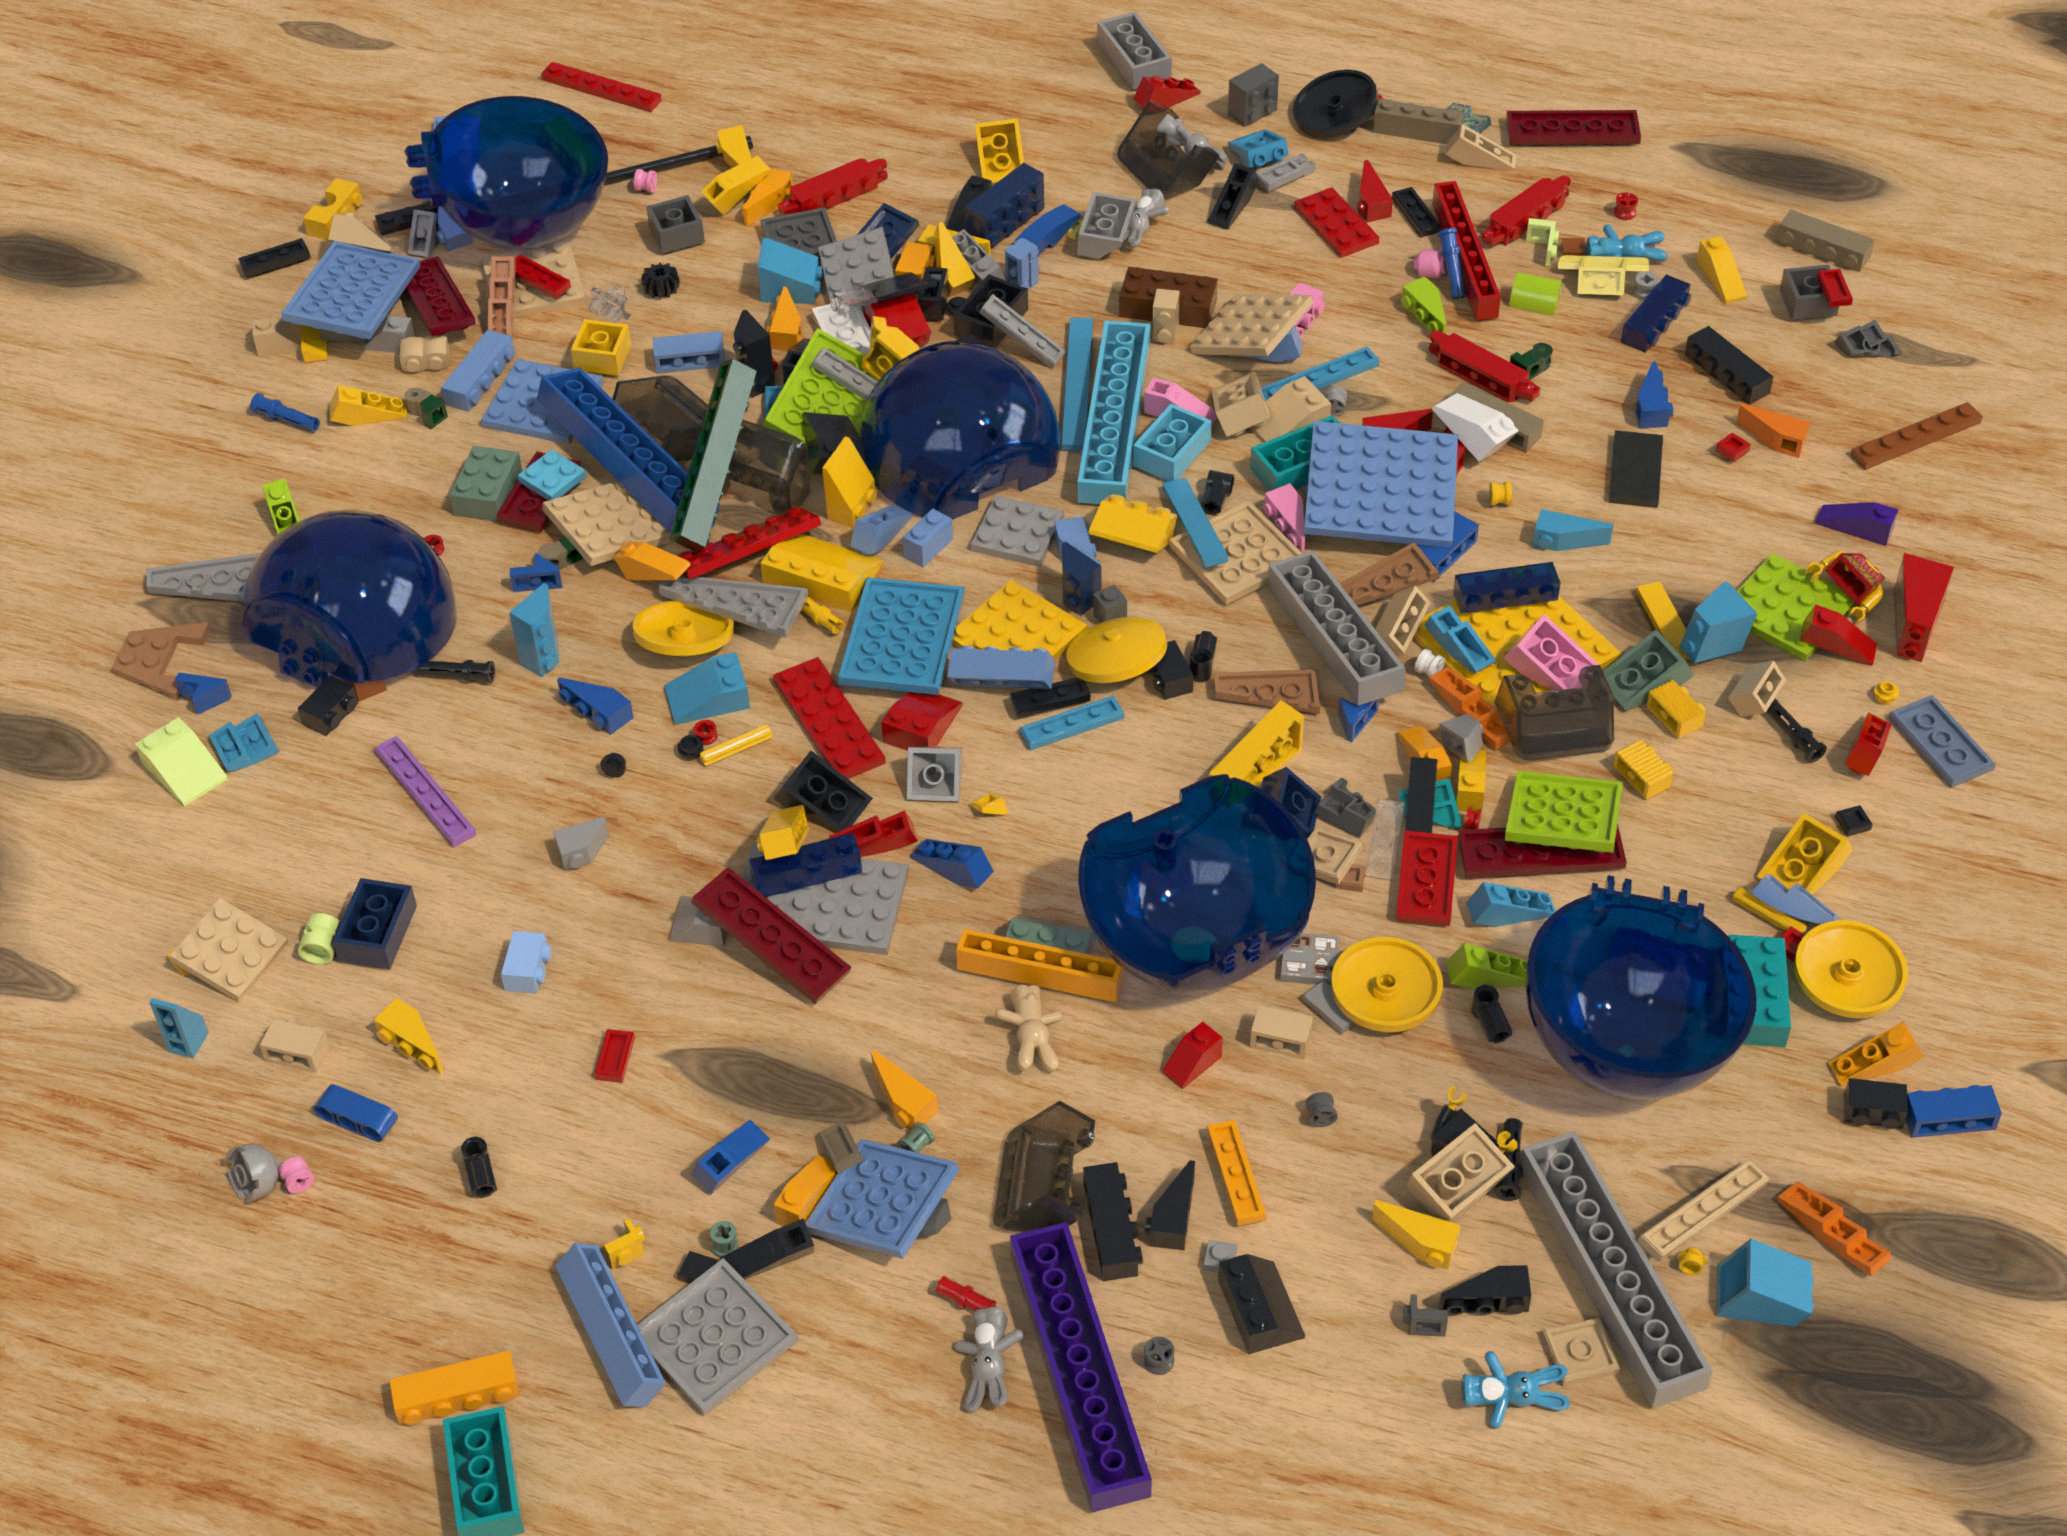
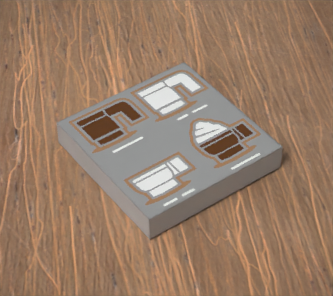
M1285 932L1280 981L1319 984L1324 980L1328 985H1331L1333 967L1338 959L1340 937Z

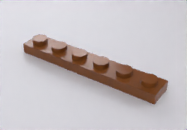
M1966 402L1852 448L1851 456L1864 470H1867L1980 424L1983 416L1969 402Z

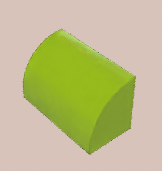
M1517 272L1512 287L1509 307L1554 316L1560 299L1562 281Z

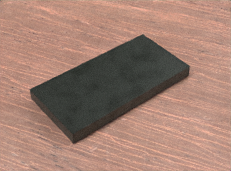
M1615 430L1609 502L1658 507L1663 435Z

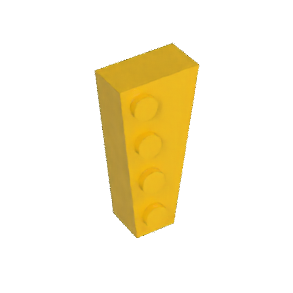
M1280 700L1227 756L1211 769L1209 773V791L1229 806L1235 805L1260 785L1263 777L1276 772L1302 751L1304 715Z

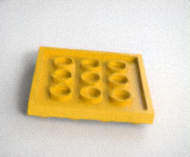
M1011 579L956 626L952 646L960 649L961 646H971L982 650L985 647H996L999 650H1009V648L1015 647L1024 651H1033L1035 648L1047 650L1056 660L1068 649L1071 642L1080 633L1088 629V625Z

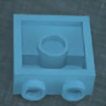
M1267 129L1228 141L1229 150L1239 155L1240 163L1252 169L1260 168L1267 162H1278L1285 156H1288L1286 138Z

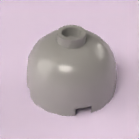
M249 1143L233 1147L228 1151L226 1162L232 1160V1169L227 1170L231 1186L239 1199L245 1196V1203H250L267 1196L274 1190L278 1180V1170L281 1165L279 1159L273 1156L267 1148L259 1144Z

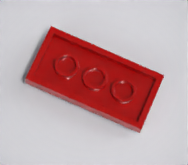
M1333 187L1294 202V208L1340 258L1379 244V236Z
M1404 831L1396 920L1450 926L1458 836Z

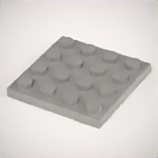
M724 1258L637 1324L656 1364L704 1416L799 1341L798 1335Z

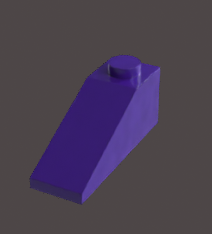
M1876 502L1828 504L1822 506L1815 524L1886 546L1894 529L1898 509Z

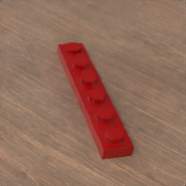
M551 62L541 73L543 81L650 113L662 101L660 93L555 62Z

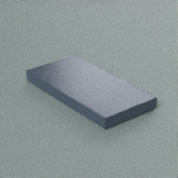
M1933 695L1889 713V720L1950 788L1994 770L1996 764Z

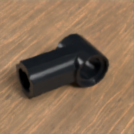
M1214 470L1209 471L1206 491L1201 501V507L1206 514L1215 516L1217 513H1221L1227 495L1230 496L1232 493L1234 474Z
M1202 631L1196 635L1193 651L1190 654V669L1194 675L1193 680L1197 682L1208 681L1212 676L1217 637L1209 631Z
M1481 985L1474 992L1471 1007L1472 1014L1479 1019L1489 1042H1494L1495 1044L1504 1042L1512 1035V1029L1498 1001L1499 993L1491 985Z
M481 1137L467 1138L461 1146V1152L472 1196L480 1198L491 1196L493 1192L497 1191L487 1144ZM476 1153H479V1154H480V1155H478V1156H471V1155L476 1154Z

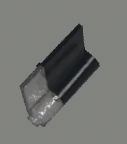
M909 272L833 293L830 305L833 312L837 311L838 315L864 309L868 304L913 292L915 295L919 290L929 288V283L914 273Z

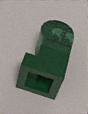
M1537 343L1533 346V349L1523 355L1518 352L1512 354L1510 362L1530 372L1529 380L1550 367L1553 348L1547 343Z

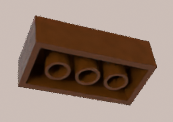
M1128 266L1119 295V317L1153 321V304L1156 290L1180 291L1179 325L1206 328L1211 322L1217 301L1218 278Z

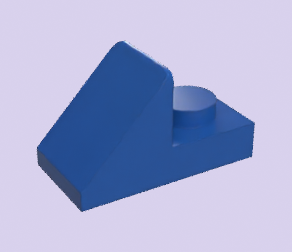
M535 553V566L510 568L513 592L534 591L543 583L547 584L549 589L562 588L559 567L538 553Z
M178 672L175 678L180 697L192 699L197 714L216 707L232 697L226 679Z
M1343 698L1339 699L1338 715L1347 741L1352 743L1377 713L1379 699L1359 706Z

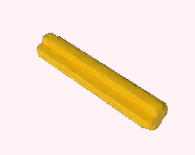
M764 724L700 752V759L705 766L713 764L771 739V729L767 724Z
M1738 887L1732 897L1734 902L1783 931L1792 926L1802 934L1806 933L1807 926L1769 906L1744 888Z

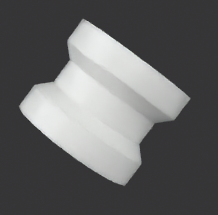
M1424 649L1419 655L1414 669L1420 674L1426 673L1429 678V676L1443 669L1445 657L1441 655L1435 656L1432 654V651Z

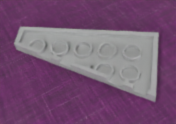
M295 548L146 569V586L149 593L299 607L297 555Z
M681 575L677 580H663L659 586L660 596L786 638L808 598V588L704 577L688 579Z

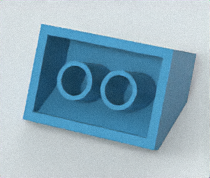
M545 583L509 612L519 663L540 677L554 669L559 663L558 635L549 588Z

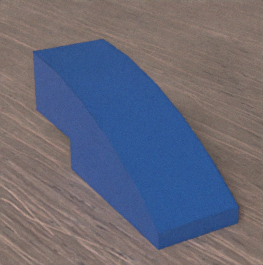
M1065 204L1058 206L1029 225L1015 239V242L1020 238H1025L1034 243L1039 250L1038 257L1047 246L1053 248L1078 221L1081 214Z

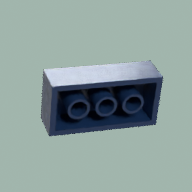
M1022 163L966 205V232L971 236L989 240L990 249L997 246L1003 239L1044 209V173Z

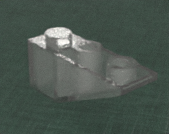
M1378 798L1365 877L1392 881L1405 802Z

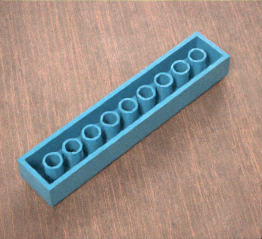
M1104 321L1077 481L1078 503L1100 504L1102 500L1112 494L1121 495L1127 501L1133 461V445L1136 442L1150 350L1151 324Z

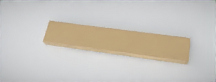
M1748 1159L1643 1233L1637 1242L1660 1262L1765 1187L1770 1178Z

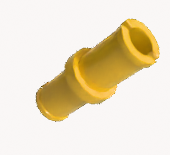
M808 597L806 603L809 604V607L804 604L801 611L812 617L817 625H823L833 634L840 633L841 631L834 625L843 629L844 621L833 615L828 607L820 606L812 598Z

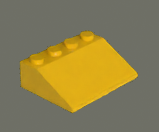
M799 534L772 546L761 562L763 584L808 588V597L813 600L851 612L862 596L867 577L874 578L884 564V560L870 555H863L857 551L808 535Z

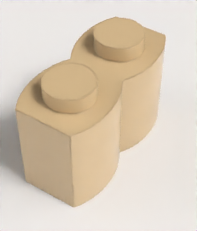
M430 335L425 338L408 337L402 339L400 342L402 370L404 372H420L425 369L442 370L449 367L450 348L447 336Z

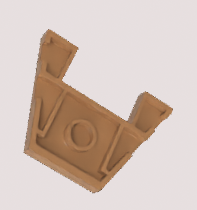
M202 622L130 631L112 667L114 675L137 685L144 684L149 686L152 691L159 694L163 692L168 694L170 699L178 701L180 694L175 682L176 676L163 674L178 643L204 645L211 630L209 623Z

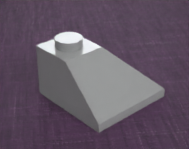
M908 747L907 800L959 801L963 747Z
M681 896L670 941L723 947L727 932L691 903L693 897Z

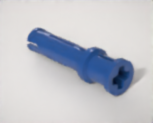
M1456 228L1441 230L1437 232V237L1441 240L1442 251L1440 254L1446 261L1452 299H1458V289L1461 299L1466 297L1458 257L1461 248L1457 245L1456 234L1458 232Z
M256 393L251 400L250 410L253 413H262L271 420L281 419L311 432H315L319 428V418L288 408L280 400L265 398L261 393Z

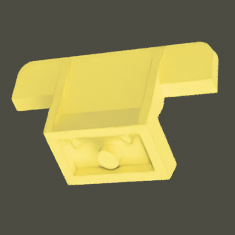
M1565 255L1560 257L1558 269L1579 270L1577 294L1624 296L1626 271L1649 272V260L1641 257Z

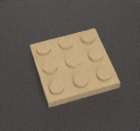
M219 898L170 955V961L239 1002L288 944V938Z

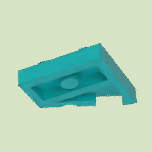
M1450 778L1437 781L1433 824L1463 829ZM1408 789L1398 791L1405 819Z

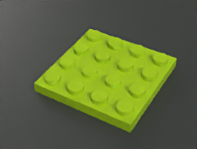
M1772 553L1737 592L1757 612L1750 633L1806 662L1819 648L1800 641L1803 622L1815 604L1839 612L1845 618L1857 604L1842 588L1820 577L1818 581L1810 582L1813 573L1804 575L1805 569Z
M1517 771L1505 840L1516 843L1595 850L1597 852H1614L1623 782Z

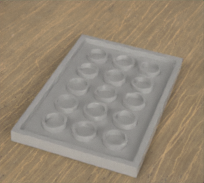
M752 845L742 879L826 947L888 955L909 867L908 864L804 851L765 860L764 853L759 852L758 846Z

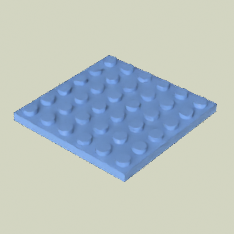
M1314 421L1304 534L1403 544L1415 542L1416 545L1452 548L1458 434Z

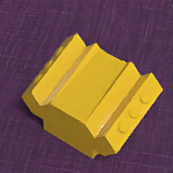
M873 316L869 335L870 350L863 356L861 367L892 391L904 385L927 388L932 370L931 356L921 355L919 346L898 328L888 327L885 318Z

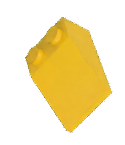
M1018 118L975 124L982 178L991 180L993 185L1024 163Z
M845 436L822 470L828 520L854 528L856 519L863 517L869 505L875 502L877 491L875 490L873 476L851 439Z
M1803 812L1756 877L1762 880L1764 876L1770 873L1789 890L1793 885L1799 883L1809 893L1814 895L1838 872L1853 851L1849 839Z

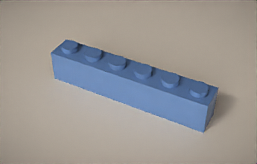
M574 1243L556 1265V1269L622 1405L646 1407L666 1382L598 1245Z

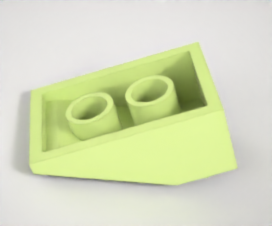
M179 717L135 743L142 765L184 807L228 780L227 775L196 734Z

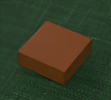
M1562 238V256H1586L1585 238Z

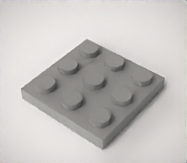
M882 227L818 247L831 303L858 297L859 286L895 276L885 232Z
M995 495L971 543V551L1041 567L1054 540V521L1064 519V511Z

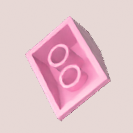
M1545 614L1530 625L1503 657L1521 675L1570 700L1574 699L1600 667L1595 660Z

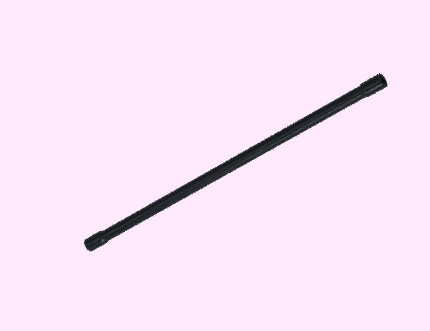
M746 136L748 148L752 149V139L750 136ZM715 145L463 208L461 211L465 219L629 179L635 176L637 169H642L644 172H649L650 170L660 171L720 156L723 153L718 154L717 146Z

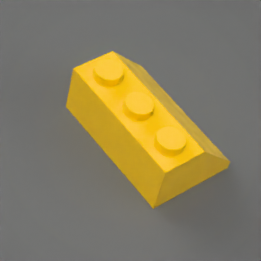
M1112 494L1101 501L1088 534L1158 553L1169 545V539L1173 538L1177 514L1170 513L1171 510L1168 508L1156 507L1155 509L1148 507V504L1145 502L1126 501L1125 497Z

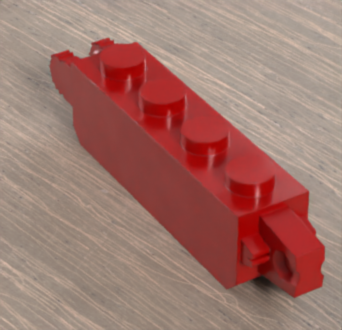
M859 158L791 186L790 198L778 204L779 212L782 215L824 207L829 209L878 188V183L888 178L887 171L883 170L887 167L886 160L879 158L868 162L866 159Z
M1561 175L1555 180L1542 178L1491 213L1489 228L1482 233V241L1490 246L1498 243L1507 246L1528 230L1529 218L1545 220L1553 212L1561 209L1565 203V198L1569 196L1567 188L1571 183L1569 176Z
M1439 330L1431 332L1429 339L1432 343H1430L1428 350L1438 357L1439 367L1507 403L1515 402L1518 398L1533 402L1540 395L1541 388L1529 380L1530 372L1455 333L1449 336Z

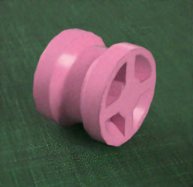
M637 169L634 176V189L636 191L644 189L654 193L657 185L656 171L644 172L642 169Z
M302 1157L290 1158L279 1167V1176L282 1180L286 1181L285 1186L290 1193L303 1192L314 1182V1175L307 1169V1163Z

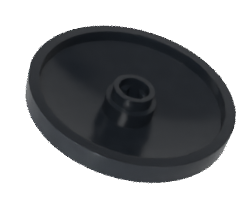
M1351 69L1336 70L1315 78L1299 92L1294 101L1293 114L1299 128L1309 135L1315 137L1339 136L1358 128L1371 117L1377 107L1379 95L1376 85L1369 75Z

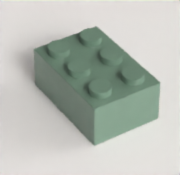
M473 446L450 493L454 516L497 522L496 515L517 483L518 474L522 472L519 452Z

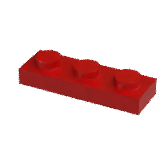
M521 254L516 257L515 278L554 299H557L571 288L570 280Z

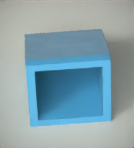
M769 238L762 239L757 267L761 302L776 303V298L778 295H781L784 286L787 287L794 303L815 304L816 295L821 293V282L819 280L823 279V267L819 266L818 256Z
M1728 581L1723 582L1694 610L1680 648L1693 663L1740 652L1757 616V612Z
M1750 1238L1717 1264L1716 1315L1723 1318L1787 1326L1798 1325L1812 1314L1814 1308L1812 1301V1286L1814 1282L1812 1262Z

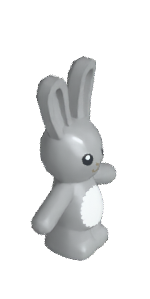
M1167 114L1157 127V136L1166 137V140L1176 146H1184L1188 155L1195 158L1206 156L1223 169L1226 166L1227 155L1225 152L1211 146L1208 138L1204 135L1190 133L1182 124L1181 119H1174L1170 114Z
M1159 189L1142 190V196L1136 203L1124 241L1128 238L1129 246L1133 248L1140 244L1142 235L1148 230L1150 218L1169 213V208L1164 206V196Z
M998 1307L980 1309L973 1313L976 1325L974 1332L976 1343L963 1340L955 1343L956 1351L974 1355L971 1361L973 1380L964 1403V1407L968 1412H975L980 1407L986 1386H989L990 1400L996 1407H1002L1007 1402L1008 1395L1002 1378L1005 1374V1362L1000 1353L1023 1339V1332L1017 1329L1004 1335L1008 1318L1005 1312Z

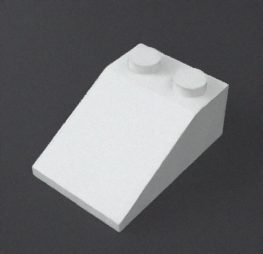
M1458 393L1432 408L1454 434H1458V439L1479 462L1502 449L1519 431L1514 426L1513 421L1502 412Z

